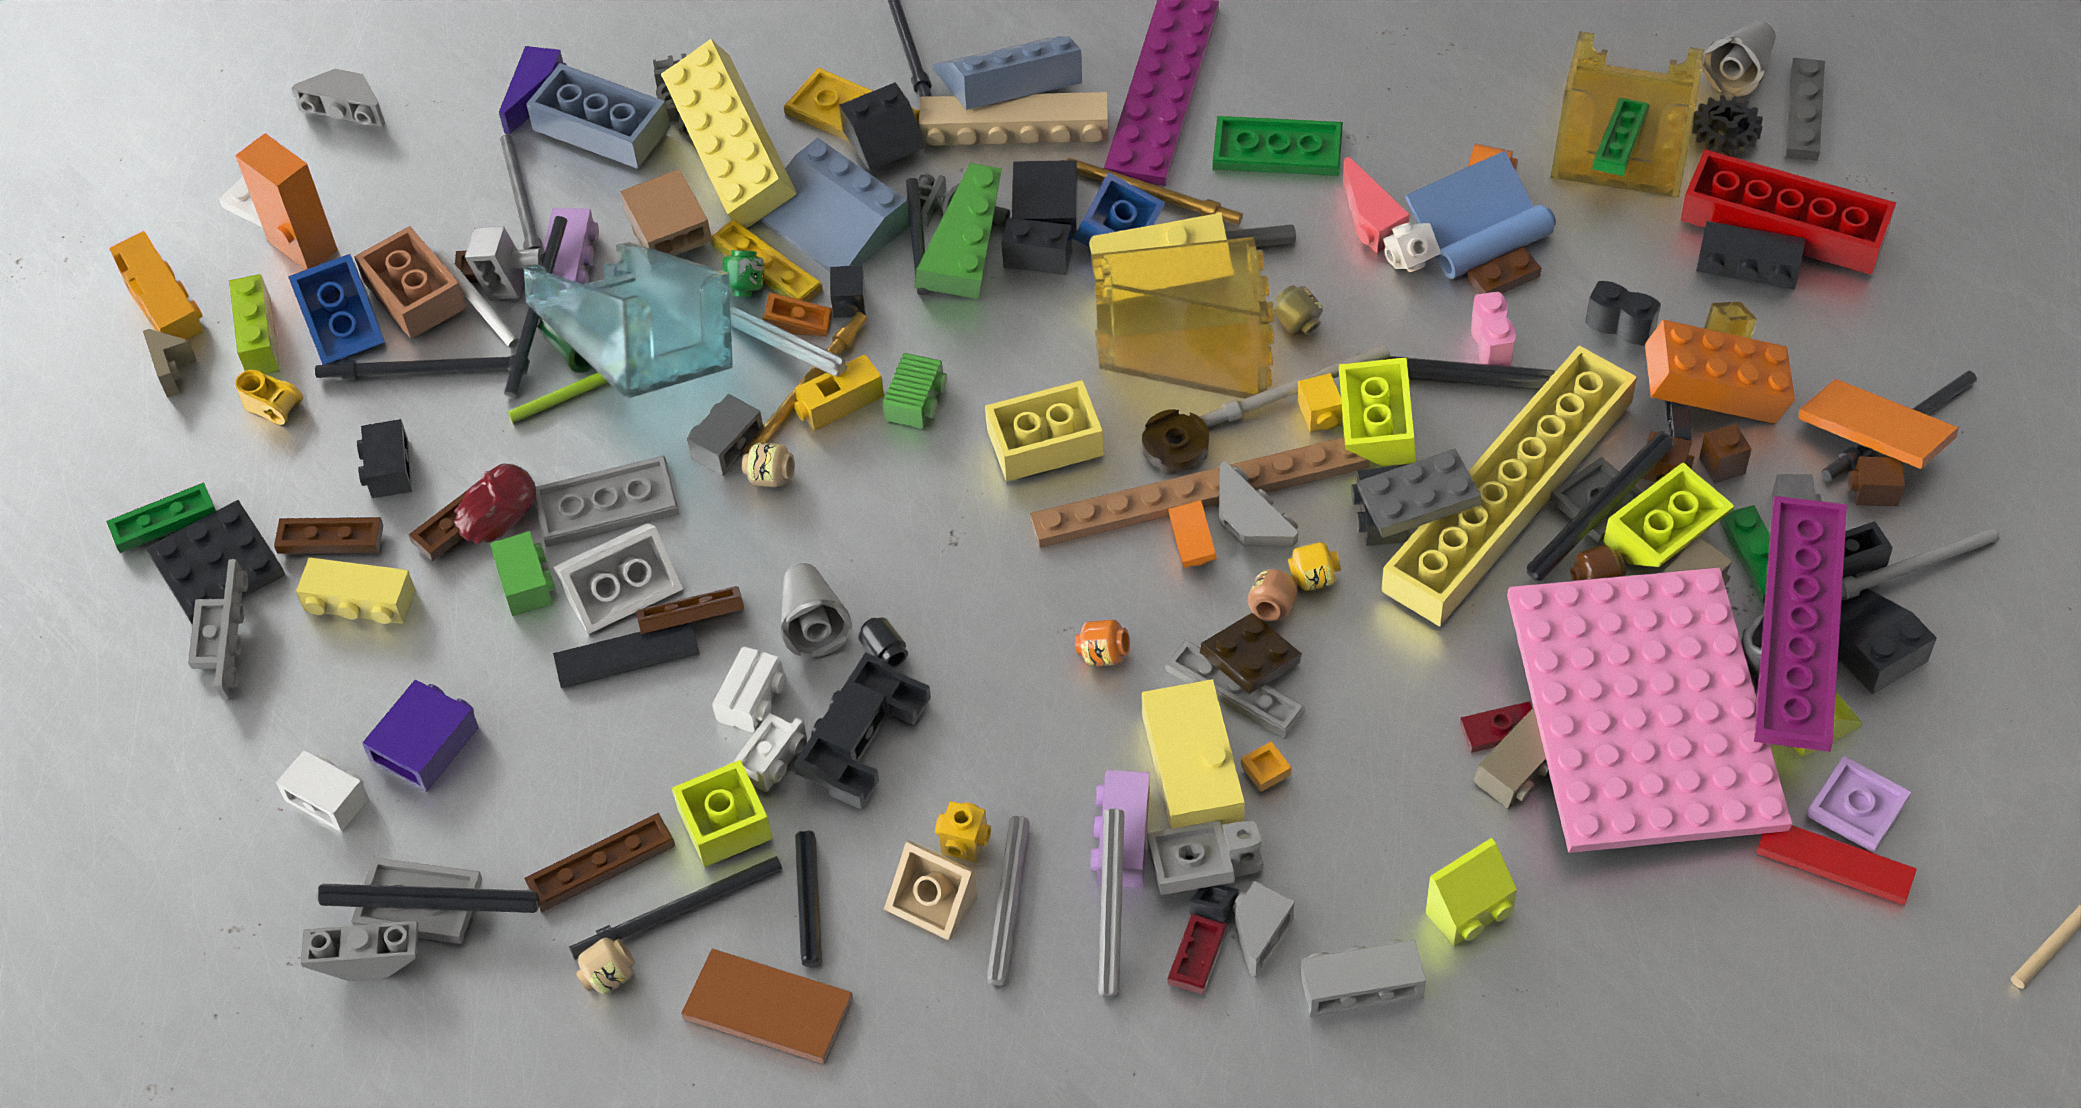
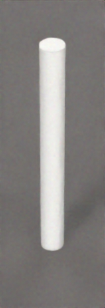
M443 250L437 251L435 255L459 282L463 295L509 348L516 346L519 342L518 337Z

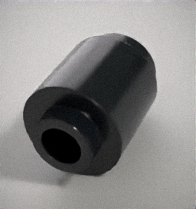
M871 618L862 625L858 639L869 654L881 658L892 668L900 666L908 656L906 643L887 618Z

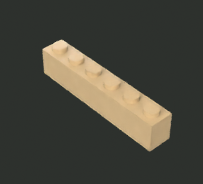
M1108 92L1033 94L968 110L963 107L955 96L920 97L919 129L926 146L1109 141Z

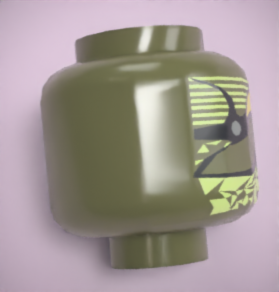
M1289 286L1274 300L1276 304L1274 315L1290 334L1296 335L1304 332L1305 335H1308L1321 324L1319 318L1322 315L1323 306L1307 287Z

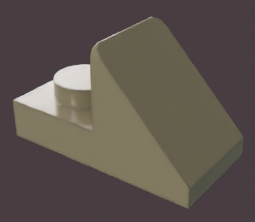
M152 329L144 330L143 334L155 371L166 397L179 394L176 380L181 379L178 368L195 363L197 360L190 343L185 339Z

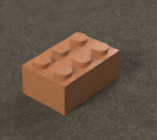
M411 226L354 256L363 283L410 339L417 337L467 308L459 282Z

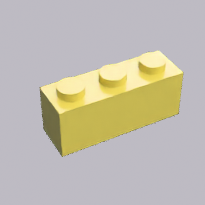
M308 558L296 593L304 611L315 615L331 614L347 619L362 618L375 620L383 624L390 622L403 624L416 589L408 570Z

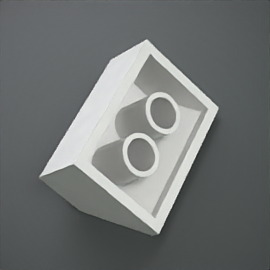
M648 523L553 567L568 601L588 634L683 590L656 527Z

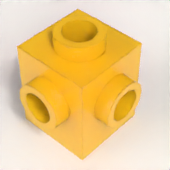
M950 801L946 813H940L935 826V835H938L940 840L941 854L977 863L982 847L987 846L991 835V825H987L986 810L973 803Z

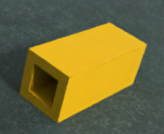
M866 354L845 363L847 369L838 377L825 373L795 388L797 402L794 403V408L801 421L807 420L815 431L884 397L882 377Z

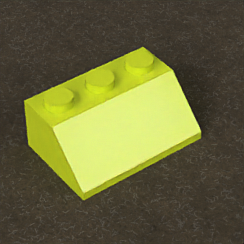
M1407 358L1339 364L1345 449L1380 466L1417 462Z
M1681 463L1609 517L1603 542L1613 550H1618L1624 561L1628 564L1660 567L1733 511L1734 505L1685 463Z

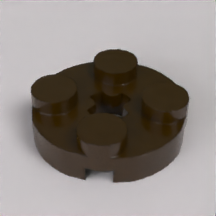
M1176 409L1159 412L1152 416L1145 424V430L1142 434V451L1147 460L1154 466L1159 467V470L1164 474L1172 475L1177 471L1193 468L1208 456V427L1198 415L1191 412L1190 416L1179 414V410ZM1174 436L1176 439L1183 438L1179 444L1170 443V437Z

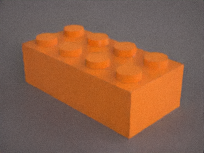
M1664 319L1645 343L1652 398L1773 424L1778 422L1795 401L1787 346Z

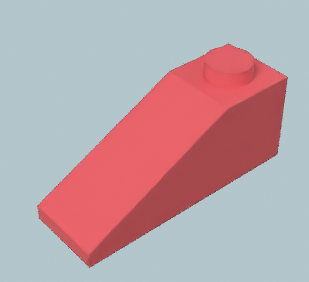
M1350 157L1344 159L1343 183L1359 239L1364 244H1368L1376 253H1379L1386 247L1383 238L1394 234L1393 228L1408 223L1410 214Z

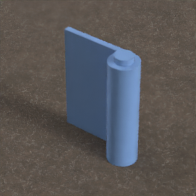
M1502 151L1405 196L1417 222L1431 224L1441 254L1435 256L1441 270L1449 279H1455L1468 273L1469 270L1552 234L1556 224V219L1551 209L1545 208L1541 204L1533 206L1506 151Z

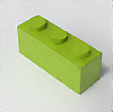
M256 274L229 280L237 354L244 371L253 369L263 374L280 371L271 298L262 275Z

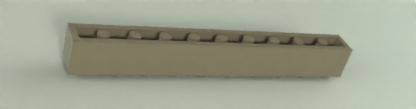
M1697 537L1663 573L1720 568L1726 586L1731 578L1727 572L1732 560L1702 538ZM1534 708L1479 764L1473 781L1508 809L1517 799L1523 802L1530 795L1535 787L1533 782L1540 775L1545 778L1550 774Z

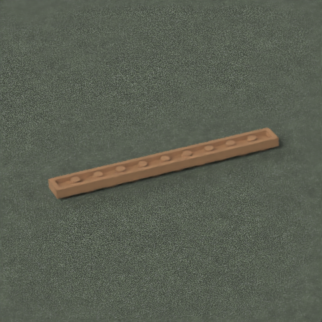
M1342 437L1230 464V466L1237 465L1248 476L1249 480L1247 482L1256 491L1262 489L1267 493L1369 468L1370 460L1346 450L1345 438ZM1220 467L1030 513V519L1039 548L1168 517V509L1201 500L1203 508L1218 505Z

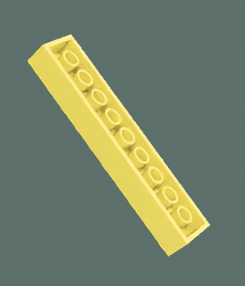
M1579 345L1468 471L1481 494L1482 505L1420 525L1384 566L1381 592L1436 625L1441 626L1550 499L1551 492L1564 483L1633 401L1637 377Z

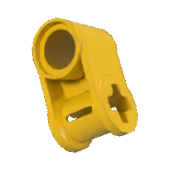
M246 370L239 374L235 380V386L244 409L267 418L278 425H283L288 420L287 414L293 406L299 405L303 400L302 393L293 384L280 381L258 370Z

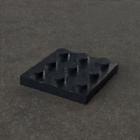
M239 500L145 548L191 624H193L196 599H224L229 559H236L242 570L247 572L248 588L246 592H242V598L286 575L281 564Z

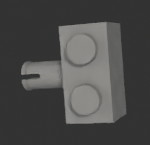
M504 226L474 228L465 259L489 300L517 299L520 296L528 269H540L545 252H543V248L518 250Z

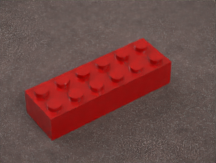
M1704 149L1686 191L1680 220L1705 227L1706 221L1806 238L1803 250L1804 256L1872 275L1886 239L1897 202Z

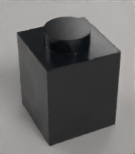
M863 265L830 267V298L834 318L854 317L857 312H861L866 316Z

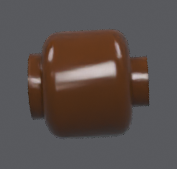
M1601 545L1577 553L1574 559V567L1570 568V575L1572 581L1623 577L1626 575V565L1618 550H1613L1608 545Z

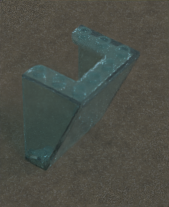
M631 242L616 245V251L621 253V259L617 264H604L605 280L585 285L547 273L546 268L540 265L524 268L526 303L626 398H632L733 368L728 272Z

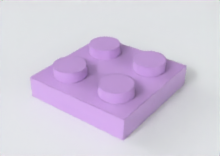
M1843 756L1808 808L1806 816L1874 853L1909 800L1911 791Z

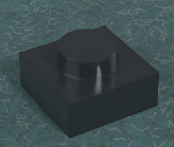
M1224 885L1199 888L1188 902L1190 915L1192 913L1224 922L1233 911L1234 903L1239 895V889Z

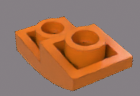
M1201 500L1168 509L1183 568L1200 566L1208 561L1217 559Z

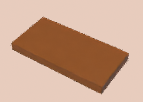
M712 948L681 1014L684 1020L824 1064L853 1000V995L850 991Z

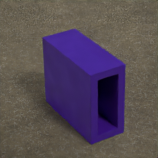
M415 679L365 738L362 745L371 763L427 792L479 729L474 715V709L468 702L460 698L454 700L445 695L438 686L434 684L427 686Z

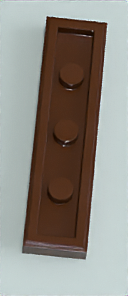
M658 812L524 879L529 890L538 892L540 899L539 909L543 912L676 845Z

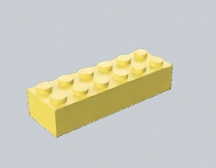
M710 39L661 74L727 215L747 229L797 194L727 52Z

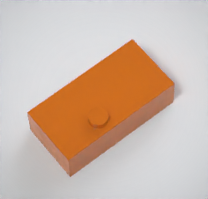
M266 133L235 155L270 244L305 270L318 266L338 251L306 162Z

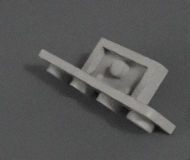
M229 559L224 599L195 600L188 664L191 669H216L214 686L222 700H230L231 689L237 685V669L234 667L235 656L240 655L241 652L238 626L244 622L245 616L244 605L241 599L242 592H246L248 588L247 572L242 570L236 559Z

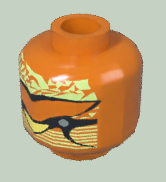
M1117 620L1088 621L1083 625L1081 634H1077L1075 637L1076 653L1082 655L1086 664L1092 667L1118 665L1130 651L1128 630L1125 627L1122 628Z

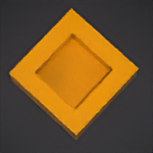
M1272 741L1241 757V767L1260 792L1292 775V767Z

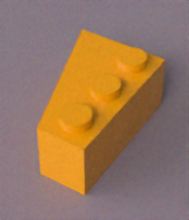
M145 231L109 248L127 290L155 331L185 340L204 332L199 322V319L203 317L200 308L194 300L188 301L189 295L180 280H175V275L166 260L163 261Z

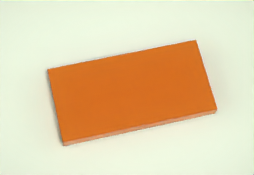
M1838 379L1833 380L1799 409L1798 419L1919 469H1922L1957 437L1958 427Z

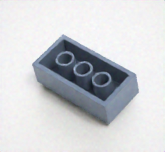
M561 63L526 104L533 130L637 169L670 129L664 100Z

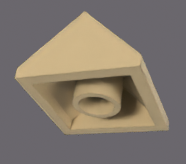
M907 841L884 910L950 940L978 897L975 871L914 842Z

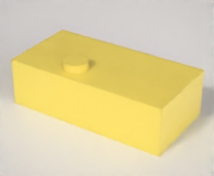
M1222 213L1092 236L1089 242L1101 306L1229 283L1234 278Z
M1213 679L1142 692V716L1169 829L1220 820L1221 827L1223 824L1244 821L1245 802Z

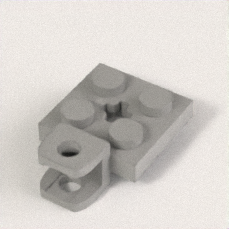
M1220 820L1146 833L1160 895L1233 883L1236 876L1252 874L1262 870L1264 867L1259 849L1262 846V840L1257 823L1253 821L1223 824L1221 827ZM1241 834L1251 835L1248 839L1238 838ZM1193 855L1194 859L1186 860V856ZM1243 856H1251L1253 858L1248 862L1240 860Z

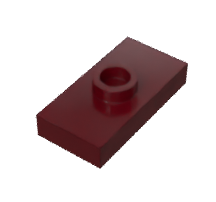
M1530 701L1460 717V725L1471 753L1496 747L1533 709Z
M1191 913L1167 978L1168 985L1201 995L1205 994L1228 931V924Z

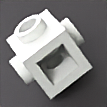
M1411 222L1404 223L1392 229L1394 234L1383 238L1386 245V258L1393 265L1394 269H1407L1408 272H1413L1425 267L1426 260L1441 254L1430 223L1411 225Z

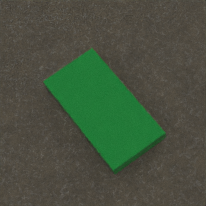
M1217 116L1212 170L1339 176L1343 122Z

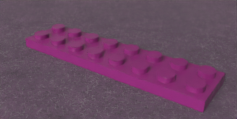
M1157 0L1104 169L1150 184L1166 186L1218 15V0Z
M1774 496L1754 742L1831 751L1833 744L1847 504Z

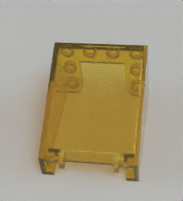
M1579 31L1564 90L1550 178L1679 197L1705 49L1689 47L1687 58L1683 63L1676 64L1677 60H1670L1667 74L1606 65L1608 50L1602 49L1601 53L1595 50L1593 46L1595 33ZM1620 97L1650 104L1648 116L1624 176L1592 169L1595 155Z
M1254 237L1091 254L1095 280L1094 292L1097 313L1095 343L1099 369L1244 399L1266 391L1267 387H1272L1271 369L1267 366H1273L1272 349L1268 345L1273 344L1274 339L1272 325L1268 323L1274 322V309L1272 302H1266L1265 297L1269 296L1268 277L1261 276L1260 271L1264 270L1263 251H1256Z

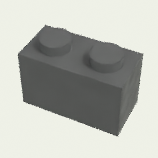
M728 393L720 403L712 407L709 415L690 431L687 442L691 459L724 476L744 454L743 449L762 428L763 422L760 410Z

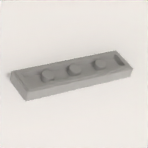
M1186 639L1165 663V671L1188 684L1213 679L1218 701L1283 738L1289 735L1305 714V706L1268 685H1264L1253 693L1248 694L1200 654L1199 646Z

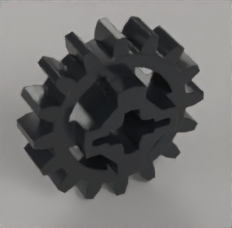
M1720 95L1719 101H1715L1710 97L1708 98L1707 105L1700 103L1698 111H1694L1691 132L1692 134H1697V143L1706 142V150L1714 147L1717 148V153L1720 154L1723 150H1728L1730 156H1734L1736 149L1746 153L1747 147H1755L1757 139L1761 137L1763 117L1757 116L1758 108L1749 109V101L1745 100L1739 103L1737 102V96H1733L1731 100H1726L1724 95Z

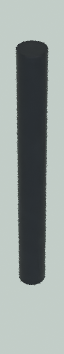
M909 178L906 180V192L916 279L917 268L926 250L918 179ZM916 288L918 295H927L930 293V291L925 288Z

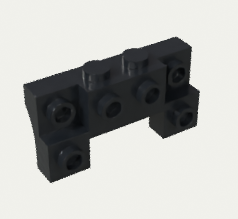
M865 652L841 691L837 690L833 694L829 710L823 719L819 718L815 722L811 738L794 762L796 775L828 788L831 797L862 809L877 786L879 776L877 769L859 761L888 715L913 725L916 723L931 699L930 686L900 673L881 658Z

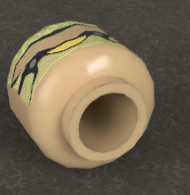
M756 443L751 447L749 453L743 456L742 471L744 474H747L750 483L756 487L781 488L794 475V456L782 444Z
M605 937L579 955L578 963L581 970L576 972V975L587 991L594 988L597 992L607 995L632 977V966L635 964V960L620 939L613 941Z

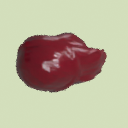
M502 463L489 471H485L482 478L468 489L463 500L455 509L457 517L454 523L459 529L460 535L467 541H473L476 545L483 541L491 543L501 538L509 529L519 523L535 502V482L525 469L514 464Z

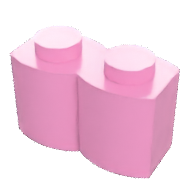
M1500 292L1475 295L1471 333L1474 340L1479 344L1478 357L1481 364L1511 366L1516 332L1512 322L1507 318V301Z

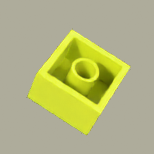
M741 760L672 787L678 811L704 868L773 839L767 814Z

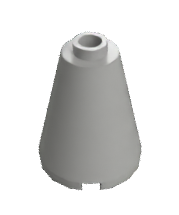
M1754 21L1714 41L1706 49L1704 63L1702 64L1707 81L1721 93L1727 91L1737 97L1750 94L1759 86L1763 79L1776 39L1774 29L1764 21Z
M808 563L796 564L790 567L784 575L781 635L785 646L792 653L801 656L800 652L811 653L812 657H822L835 652L845 644L848 639L849 629H852L849 612L816 567Z

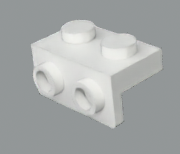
M771 713L768 714L733 761L741 760L753 786L767 793L774 782L778 783L783 778L789 762L795 755H799L807 743L804 721L796 718L791 724Z

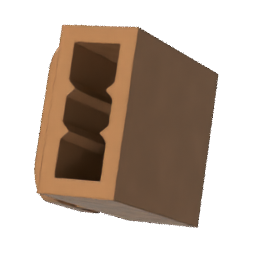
M680 169L620 191L624 211L632 225L633 233L643 252L649 256L652 264L712 242L708 219Z

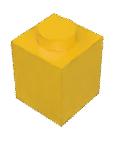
M1331 373L1298 381L1297 402L1309 431L1328 430L1342 425L1341 396Z

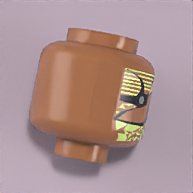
M1269 569L1262 571L1255 578L1249 592L1248 606L1252 613L1264 621L1277 622L1284 620L1290 614L1298 595L1297 584L1292 577L1280 570Z

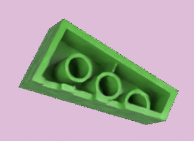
M975 163L969 164L917 268L914 288H925L929 291L979 299L1002 168Z

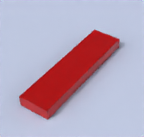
M1794 825L1791 826L1789 831L1763 833L1756 854L1904 906L1917 868Z

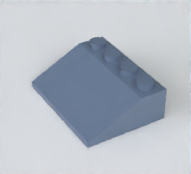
M1058 36L933 64V70L963 107L968 110L1081 84L1082 54L1079 46L1069 36Z
M819 138L798 152L785 168L797 194L759 220L828 271H830V267L862 265L910 226L907 199Z

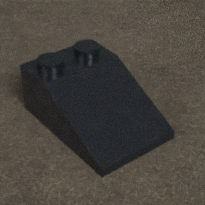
M1868 588L1860 591L1856 597L1847 600L1841 599L1838 659L1872 695L1929 661L1937 637L1913 612Z

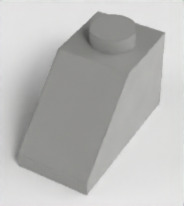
M1254 881L1248 892L1242 891L1238 895L1233 906V911L1236 912L1235 929L1248 973L1255 978L1294 920L1295 903L1293 900Z

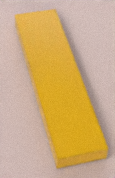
M733 219L711 236V245L726 256L731 255V250L757 251V256L763 258L765 262L764 283L782 296L809 302L823 291L822 283Z

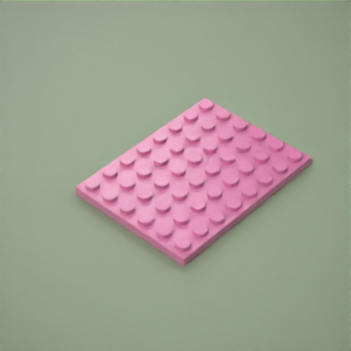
M1720 568L1509 587L1507 597L1568 853L1789 831L1792 821L1770 744L1754 742L1757 697Z

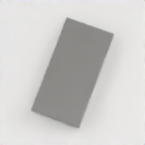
M665 455L536 486L535 504L546 547L680 514Z

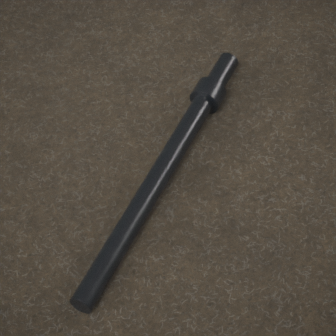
M887 0L912 73L911 83L913 89L919 94V97L932 96L930 91L932 87L928 74L923 70L900 0Z
M556 216L554 219L516 353L511 355L507 369L510 373L504 390V394L508 397H517L522 377L527 374L529 368V352L568 222L562 216Z
M511 356L357 363L356 360H343L341 364L316 365L315 376L316 378L342 377V380H357L358 376L508 370Z
M1972 371L1965 372L1912 409L1928 415L1977 381L1976 375ZM1863 445L1851 446L1840 453L1839 459L1824 468L1821 474L1826 481L1830 482L1846 470H1854L1859 457H1867L1875 450Z
M775 856L612 928L610 925L602 927L595 931L596 935L569 946L570 952L574 960H576L583 951L602 938H610L613 941L627 938L782 870L781 863L778 857Z

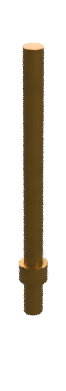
M1077 160L1078 174L1103 182L1109 172L1161 201L1201 213V216L1222 213L1223 221L1238 226L1242 222L1243 213L1222 207L1220 202L1210 199L1203 201Z
M857 312L845 328L841 327L832 337L833 342L826 350L838 356L842 351H847L855 342V335L868 321L867 317L863 313ZM812 366L796 387L823 375L825 371ZM795 388L743 449L744 454H748L751 447L756 443H767L795 409L794 403L797 402Z

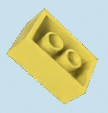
M1083 380L985 405L987 431L1006 482L1104 456L1103 430Z

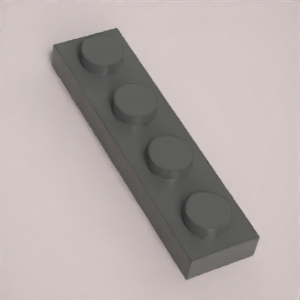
M1793 57L1785 155L1787 158L1818 161L1821 142L1825 61Z

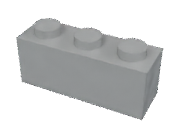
M1396 939L1380 946L1368 948L1365 946H1354L1344 952L1331 954L1317 952L1307 958H1302L1301 980L1310 1017L1424 998L1426 979L1416 940L1404 942L1403 940Z

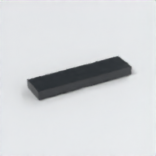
M689 622L644 634L636 632L553 653L560 686L565 688L700 654L693 624Z

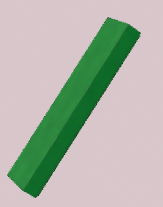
M1621 97L1618 99L1595 155L1592 166L1593 170L1620 176L1625 175L1648 116L1649 103Z

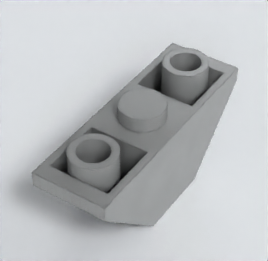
M332 69L296 83L292 87V92L300 111L359 122L365 125L383 127L385 124L378 100L363 74Z
M1224 460L1220 464L1219 522L1243 546L1295 545L1298 542L1299 532L1296 530L1298 525L1292 517L1285 512L1280 514L1272 507L1274 503L1266 492L1262 489L1256 491L1247 482L1249 478L1237 465L1231 467Z
M407 921L303 929L300 963L302 967L346 981L387 979L416 959L418 922Z

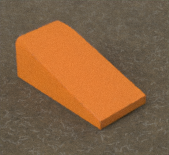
M769 292L762 320L792 334L827 336L832 308Z

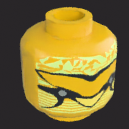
M1324 542L1297 547L1293 550V558L1288 559L1292 578L1305 592L1332 586L1336 580L1335 572L1341 571L1337 551L1330 552Z

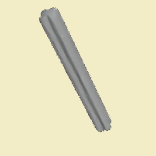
M732 307L730 312L727 311L725 314L728 325L835 377L840 376L847 369L844 358L742 309Z
M1116 808L1104 811L1098 992L1101 996L1105 997L1118 996L1120 982L1125 815L1123 810Z
M1012 816L1009 820L987 973L988 983L993 986H1005L1009 978L1030 827L1029 819L1024 816Z

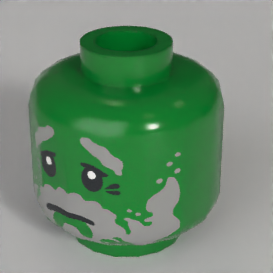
M731 250V255L724 257L722 263L723 287L733 290V296L752 297V291L760 290L764 285L765 262L763 258L757 256V251Z

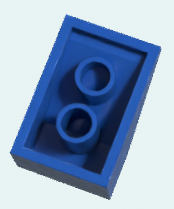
M351 254L288 276L322 365L332 364L386 344Z

